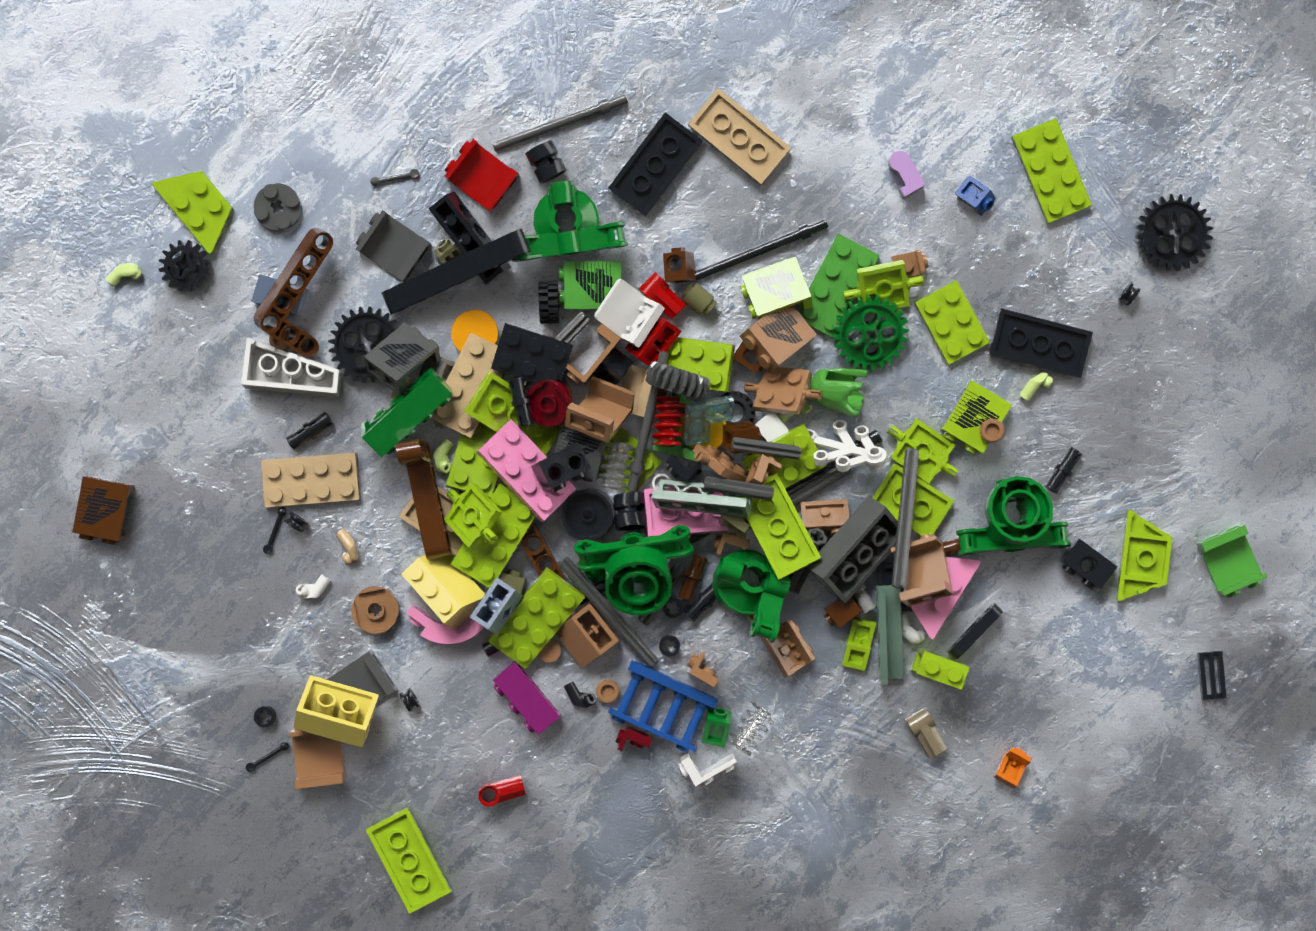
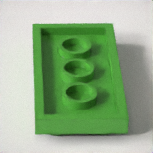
M837 234L809 287L813 307L804 310L801 303L797 310L810 327L833 338L832 334L838 331L832 325L840 323L835 316H843L844 313L841 307L849 309L848 301L855 304L857 300L856 298L845 301L843 291L857 289L858 278L856 269L875 266L880 255Z

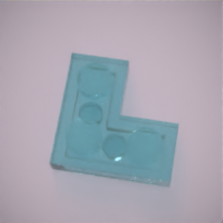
M731 395L685 403L684 441L686 446L709 442L710 423L733 420L734 400Z

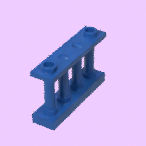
M632 659L628 670L632 671L630 674L632 678L618 709L610 707L608 713L612 714L611 719L622 724L627 721L677 744L676 748L683 752L689 753L690 750L695 752L697 745L691 743L705 710H708L709 707L715 709L718 698ZM648 678L653 681L652 685L654 687L640 718L637 719L626 714L640 681ZM666 687L675 691V698L661 729L648 724V721L662 690L665 691ZM690 697L696 700L695 705L697 707L683 738H679L669 732L683 701Z

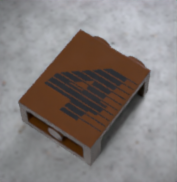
M83 476L72 533L79 534L78 538L93 541V537L102 538V543L116 545L117 541H124L125 536H121L128 496L133 495L134 485Z

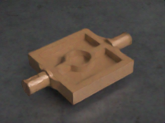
M776 367L769 373L765 369L759 384L746 382L744 385L745 392L757 393L753 408L759 412L800 416L802 406L807 399L821 400L822 397L821 390L809 389L812 378L810 370Z
M697 443L693 449L696 461L711 467L724 478L746 481L748 470L738 463L734 464L732 462L734 458L725 451H722L720 454L719 450L709 444L705 447Z

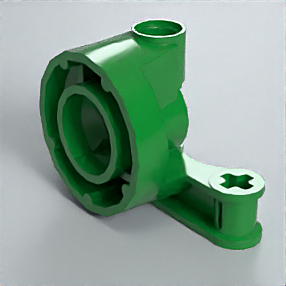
M571 181L551 183L547 194L539 201L534 211L533 226L537 235H525L531 251L513 259L512 262L626 247L628 242L625 241L623 228L626 226L625 222H614L599 226L598 211L595 203L587 194L577 190L571 184ZM572 206L571 209L576 215L574 223L576 231L559 233L560 227L555 222V215L558 212L556 209L558 207ZM615 230L617 231L618 240H615Z
M1015 476L997 480L985 503V516L989 526L986 528H969L956 531V535L959 536L960 550L958 554L960 556L991 551L1016 552L1031 548L1058 549L1071 546L1066 529L1069 526L1068 522L1051 523L1053 519V504L1050 495L1040 483L1029 477ZM1008 503H1017L1016 508L1020 513L1018 524L1020 525L1014 524L1007 517L1005 507Z
M684 525L675 526L657 536L642 538L640 533L633 532L624 535L621 541L603 544L592 540H582L574 546L575 553L579 557V569L585 572L605 569V594L610 604L617 610L629 615H647L658 611L667 603L672 593V576L667 567V559L686 557L693 552L694 548L689 540L690 529Z
M742 549L732 552L726 557L722 556L713 574L712 588L717 601L725 610L736 616L750 617L754 615L749 635L751 637L759 636L766 638L771 643L775 642L780 627L779 618L783 600L790 588V575L778 581L766 556L756 550ZM743 570L753 571L758 576L760 586L751 587L745 581L740 582Z

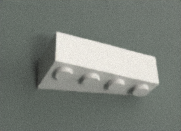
M247 338L241 383L245 389L340 398L342 373L340 370Z

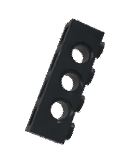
M455 192L446 194L429 208L430 212L462 254L492 241ZM508 262L480 274L479 277L487 285L503 275L511 266Z

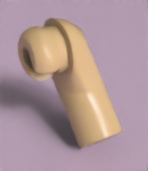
M341 529L337 532L336 536L347 551L342 555V559L347 565H351L359 558L357 547L348 531Z

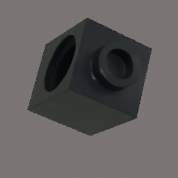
M614 348L596 371L594 377L617 385L634 361Z

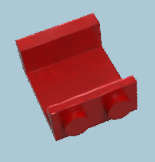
M473 138L471 142L466 141L459 150L461 153L456 161L451 160L444 170L447 172L445 178L492 213L520 175L513 168H509L483 148Z

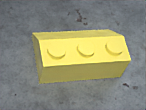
M426 555L419 557L402 575L441 621L455 630L473 613L485 593L469 575L451 565L454 559L452 555L427 560Z
M310 675L296 710L294 729L363 748L379 695Z

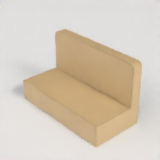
M631 365L626 373L623 388L635 392L634 407L631 414L644 417L651 385L645 381L647 369Z

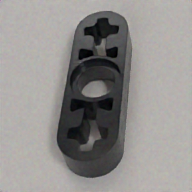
M996 603L991 604L949 647L947 653L955 660L960 658L999 618L1003 610Z

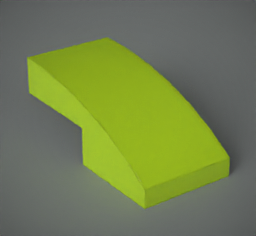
M859 617L852 619L842 666L865 671L876 628V621Z

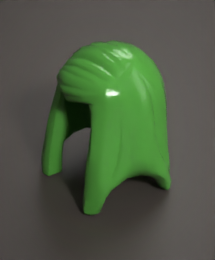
M823 368L818 370L811 378L809 385L811 390H821L822 397L821 400L814 399V401L830 410L858 417L862 409V402L864 401V396L858 390L862 389L863 383L855 382V379L857 377L866 378L868 371L846 368Z

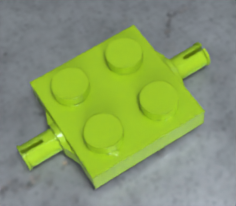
M903 260L856 269L858 278L857 289L843 291V297L846 301L856 299L859 296L862 301H865L867 294H869L872 300L878 294L881 302L885 297H888L890 300L889 305L895 302L898 305L897 308L910 306V288L923 286L924 280L922 275L908 278Z
M916 418L909 429L904 432L893 426V424L886 432L898 440L896 448L889 458L902 467L904 466L906 449L913 448L919 451L917 477L927 484L941 470L952 478L956 475L953 472H958V469L947 462L955 444Z
M470 483L461 495L454 488L449 489L447 496L453 501V505L444 521L470 549L475 550L484 537L490 544L496 543L495 540H498V537L492 532L491 528L502 514L500 509L474 483Z

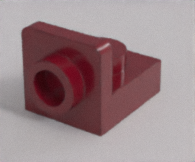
M627 725L625 731L620 729L615 740L619 744L617 750L622 751L627 739L631 740L630 744L643 749L646 746L649 748L653 736Z

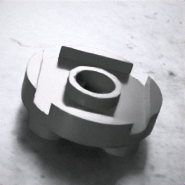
M281 183L267 184L256 195L254 215L260 224L267 229L283 231L294 226L300 219L302 205L297 193L291 187ZM282 201L281 206L284 207V210L278 211L277 214L273 213L274 208H272V204Z

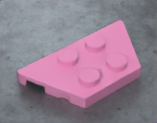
M946 557L953 595L911 606L929 638H935L981 561Z

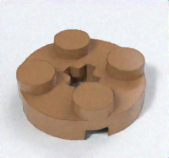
M371 586L363 589L355 597L351 607L352 618L355 624L371 634H379L389 630L397 622L400 612L396 596L389 589L381 586ZM373 603H377V606L382 607L378 617H375L374 613L369 612V609L373 607Z

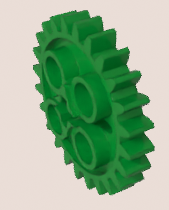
M867 294L865 301H862L857 296V304L848 301L849 309L841 307L844 315L835 316L840 323L832 325L838 331L832 334L833 339L837 340L833 344L835 348H840L838 350L839 356L845 355L844 361L846 363L852 360L853 368H856L860 363L862 370H865L867 365H870L872 371H875L876 364H879L884 369L885 361L891 365L893 364L892 356L900 358L897 352L898 349H906L902 342L909 341V339L903 333H907L910 330L908 326L903 325L908 320L906 317H901L904 312L902 309L896 310L898 305L895 302L889 305L890 300L888 297H885L881 302L878 294H876L874 300ZM874 312L875 317L872 320H864L867 313ZM885 327L893 328L889 335H882ZM868 330H870V331H874L875 333H874L873 335H871V334H868V335H867L866 332H867ZM851 331H860L856 338L851 339L848 337ZM869 345H877L874 352H866Z

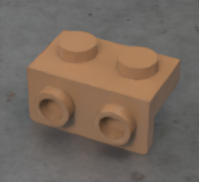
M792 620L780 624L774 643L760 637L784 677L790 676L806 664L815 661L812 648L804 641L800 628Z

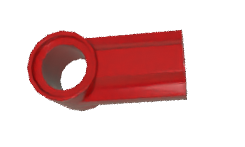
M654 272L638 289L648 299L665 308L663 312L673 319L686 304L669 288L670 286L665 280Z
M520 775L494 783H486L480 787L478 792L480 803L487 807L526 795ZM492 789L495 791L496 796L493 800L487 801L482 797L483 791Z

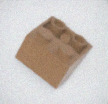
M591 602L566 620L555 633L581 668L598 658L619 641L617 635Z

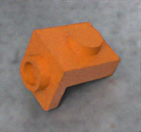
M1011 747L1004 753L993 778L1015 789L1032 758L1025 751Z

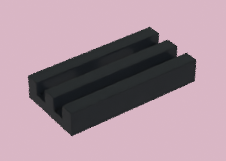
M1221 650L1198 652L1201 700L1227 698L1223 652ZM1213 656H1216V660H1217L1219 693H1217V691H1216L1215 668H1214V657H1213ZM1204 657H1208L1211 694H1207Z

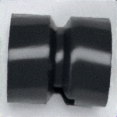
M552 140L544 142L525 153L530 165L536 167L534 173L540 184L548 182L567 171L562 159L556 157L558 151ZM549 161L550 165L545 166L544 163Z
M625 492L614 495V510L618 511V514L615 515L616 530L633 531L646 528V514L642 512V509L645 507L644 493Z

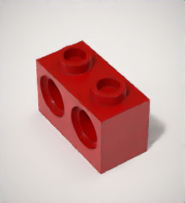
M660 315L659 320L654 324L646 340L642 342L639 348L628 343L625 349L650 367L651 362L658 360L659 352H667L682 331Z

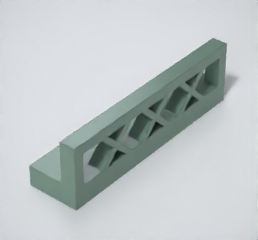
M663 479L659 480L658 490L653 489L651 497L655 508L749 517L753 499L751 497L738 498L735 497L737 495H727L726 493H722L723 496L711 495L716 491L706 490L704 483ZM665 487L675 488V489L677 490V492H676V491H666V490H664V488H665ZM691 490H698L700 494L688 492Z
M892 585L876 586L878 660L881 685H888V679H903L902 618L899 594L901 589L894 588Z

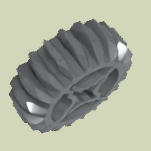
M657 361L651 362L646 372L645 381L648 384L696 400H705L710 388V380L707 377Z

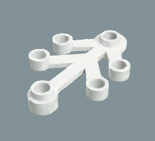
M844 420L833 422V433L838 435L841 442L819 437L814 430L807 429L816 447L820 446L835 450L829 453L824 450L816 451L814 453V463L818 466H824L828 462L836 460V469L840 472H846L850 468L863 464L870 468H879L886 461V451L881 447L874 446L869 438V429L864 425L857 426L854 430L855 439L861 441L864 448L857 447L847 432V423ZM851 455L858 456L852 459L848 458Z

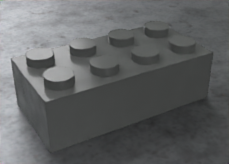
M868 496L819 551L821 559L806 566V568L827 592L843 603H846L891 552V548L896 546L898 521L887 507Z

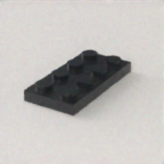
M665 112L608 189L646 217L703 140Z
M1001 308L988 355L1081 378L1093 332Z

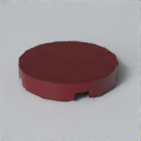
M543 380L533 385L527 393V398H530V413L532 419L537 424L556 427L565 422L567 407L573 401L570 392L562 383L555 380Z

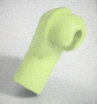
M134 263L120 264L107 276L106 280L115 287L123 277H131L133 280L139 279L142 271Z
M445 437L433 453V460L437 471L447 474L452 466L449 461L448 452L454 443Z

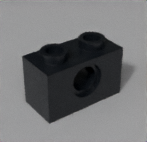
M1080 538L1074 539L1071 546L1068 547L1059 560L1064 564L1062 569L1072 576L1075 573L1083 578L1081 583L1091 590L1094 587L1102 589L1118 567ZM1085 559H1089L1092 562V568L1088 572H1084L1081 568V564Z

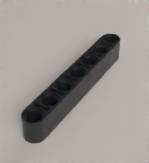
M518 229L381 292L390 314H394L530 252L531 248L523 230Z

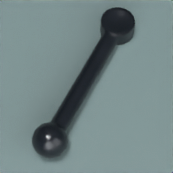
M280 507L277 510L278 517L268 544L263 547V552L266 554H270L273 551L272 544L281 519L287 512L284 507Z
M286 741L281 742L280 746L255 762L247 763L246 770L248 772L254 771L257 765L278 752L288 750L289 744Z

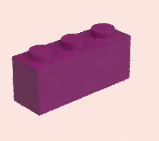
M515 661L493 679L495 682L493 688L501 697L505 695L510 700L509 707L516 715L520 713L525 718L523 723L531 733L535 731L539 735L561 716L559 711L524 669Z

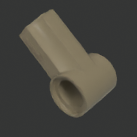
M926 707L905 719L929 758L937 756L947 749Z

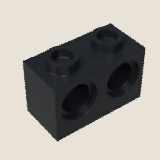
M579 442L533 464L531 468L543 491L552 489L554 493L566 487L565 481L572 478L574 482L586 476L584 471L590 469L591 466ZM569 458L575 461V469L569 466ZM550 468L556 473L555 480L549 477L548 472Z

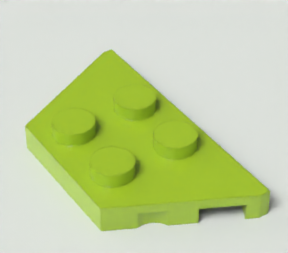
M203 171L154 181L152 183L154 188L210 255L213 254L216 243L225 228V223L233 210L230 203Z
M1126 510L1116 594L1117 601H1122L1148 590L1167 585L1173 537L1161 531L1132 510Z

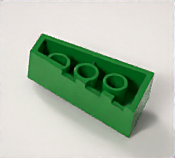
M432 368L408 386L407 394L403 393L395 396L388 409L380 408L375 413L376 416L372 419V422L366 420L361 424L362 439L381 458L386 453L388 455L393 453L399 441L403 438L408 439L416 431L415 427L419 423L427 422L433 416V411L438 406L443 407L450 401V395H452L451 387Z

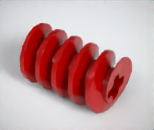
M657 397L656 400L663 404L656 405L655 407L661 414L654 416V419L660 423L653 425V428L659 432L652 434V438L658 442L651 445L663 447L680 446L681 442L675 440V437L682 436L683 433L677 431L676 428L683 427L684 424L677 421V419L685 417V414L678 410L685 408L686 405L679 402L680 399Z

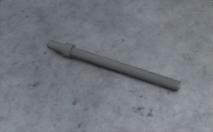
M625 94L609 100L605 98L598 101L596 105L494 141L492 145L494 150L498 151L601 112L602 115L611 112L612 108L628 103Z
M660 351L657 362L667 364L669 353ZM652 385L634 461H631L629 467L631 473L627 490L634 492L637 489L639 476L643 474L645 466L643 460L658 401L656 398L659 397L661 389Z

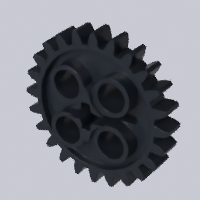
M1169 194L1167 201L1161 196L1158 198L1159 205L1155 201L1150 202L1152 210L1147 207L1144 208L1143 211L1147 216H1139L1138 219L1143 224L1135 226L1137 230L1141 231V234L1135 236V238L1142 239V243L1137 247H1145L1146 249L1142 256L1149 254L1151 256L1149 263L1157 260V268H1161L1163 264H1166V271H1170L1173 265L1176 271H1180L1181 264H1183L1185 269L1190 268L1189 261L1193 264L1199 263L1196 256L1205 257L1206 255L1202 249H1210L1211 246L1206 241L1213 239L1207 232L1214 228L1206 225L1211 220V217H1203L1207 210H1198L1200 202L1192 205V197H1188L1183 201L1182 194H1179L1176 200H1174L1172 194ZM1171 212H1174V221H1172L1170 216ZM1181 214L1189 216L1190 223L1188 226L1180 222ZM1158 216L1165 218V228L1157 226L1156 219ZM1174 228L1175 231H1179V235H1170L1169 231ZM1184 237L1192 240L1191 249L1184 248L1182 244ZM1161 239L1169 244L1167 252L1161 251L1158 246ZM1175 242H1176V247H1177V249H1178V253H1177V254L1174 252Z
M371 306L368 307L367 313L364 312L362 307H359L358 314L351 309V317L348 318L342 314L341 317L344 322L342 324L335 322L339 329L338 331H330V333L335 335V339L328 340L329 343L334 344V348L328 351L336 353V356L331 361L340 362L336 369L341 370L345 368V377L353 373V381H356L361 376L362 383L366 382L367 377H370L371 382L375 383L376 377L367 372L366 365L358 367L355 362L359 354L366 355L369 353L367 349L361 347L364 345V341L358 332L357 326L360 325L362 327L366 340L373 342L370 345L372 350L397 329L394 328L398 322L396 319L388 321L391 314L387 313L382 317V309L380 308L374 314ZM377 323L379 326L378 333L373 336L367 333L368 325ZM349 333H355L357 335V342L351 346L347 345L346 336Z

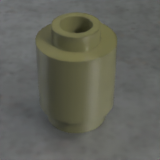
M690 283L682 293L685 297L682 301L697 314H702L705 317L717 304V301L713 299L714 296L698 283L694 286Z

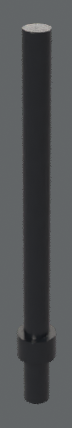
M826 219L810 225L806 223L799 226L796 231L695 271L696 280L801 238L802 240L812 237L811 234L828 228Z

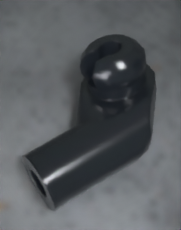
M574 681L563 686L574 706L591 708L596 704L595 695L579 692Z

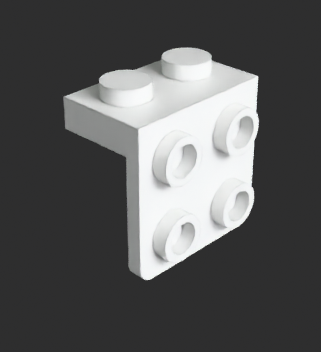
M618 279L601 303L594 317L622 340L639 348L642 342L646 340L648 333L659 320L665 308L659 303L646 298L626 281Z
M685 753L680 756L682 763L678 765L686 779L690 777L695 786L700 784L703 787L714 780L713 776L719 772L724 775L735 768L733 764L737 761L734 755L730 754L699 772L689 753Z

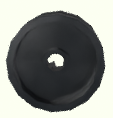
M588 488L576 491L563 504L561 513L563 526L570 535L578 540L599 539L606 535L615 524L616 510H614V503L609 495L601 490ZM586 510L592 512L591 519L584 517V513H587Z

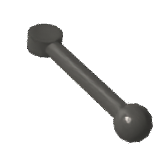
M412 169L409 173L382 178L372 177L370 183L373 186H377L381 182L411 177L416 179L419 177V171Z

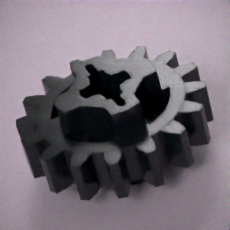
M178 240L177 247L169 244L171 250L169 252L163 250L162 253L166 257L165 259H159V262L164 264V267L158 270L166 274L162 277V280H170L168 286L171 288L177 284V290L181 292L184 287H186L187 291L191 292L192 285L200 288V280L207 282L204 274L211 273V270L206 268V265L210 264L211 260L204 259L208 254L207 251L199 252L201 245L196 244L192 247L193 243L190 240L187 241L186 245H184L183 241ZM181 251V255H180V256H178V257L175 258V259H172V257H173L176 253H178V252ZM193 253L198 257L200 265L196 264L193 260ZM186 262L190 264L189 269H182L180 268V264H184ZM170 267L176 271L177 280L171 274ZM198 273L195 278L188 281L191 275Z

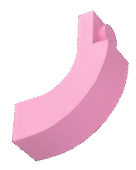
M412 605L406 613L410 616L408 620L419 628L422 625L425 627L420 634L422 637L441 644H455L466 641L484 628L470 618L471 615L453 630L443 622L433 619L415 605Z

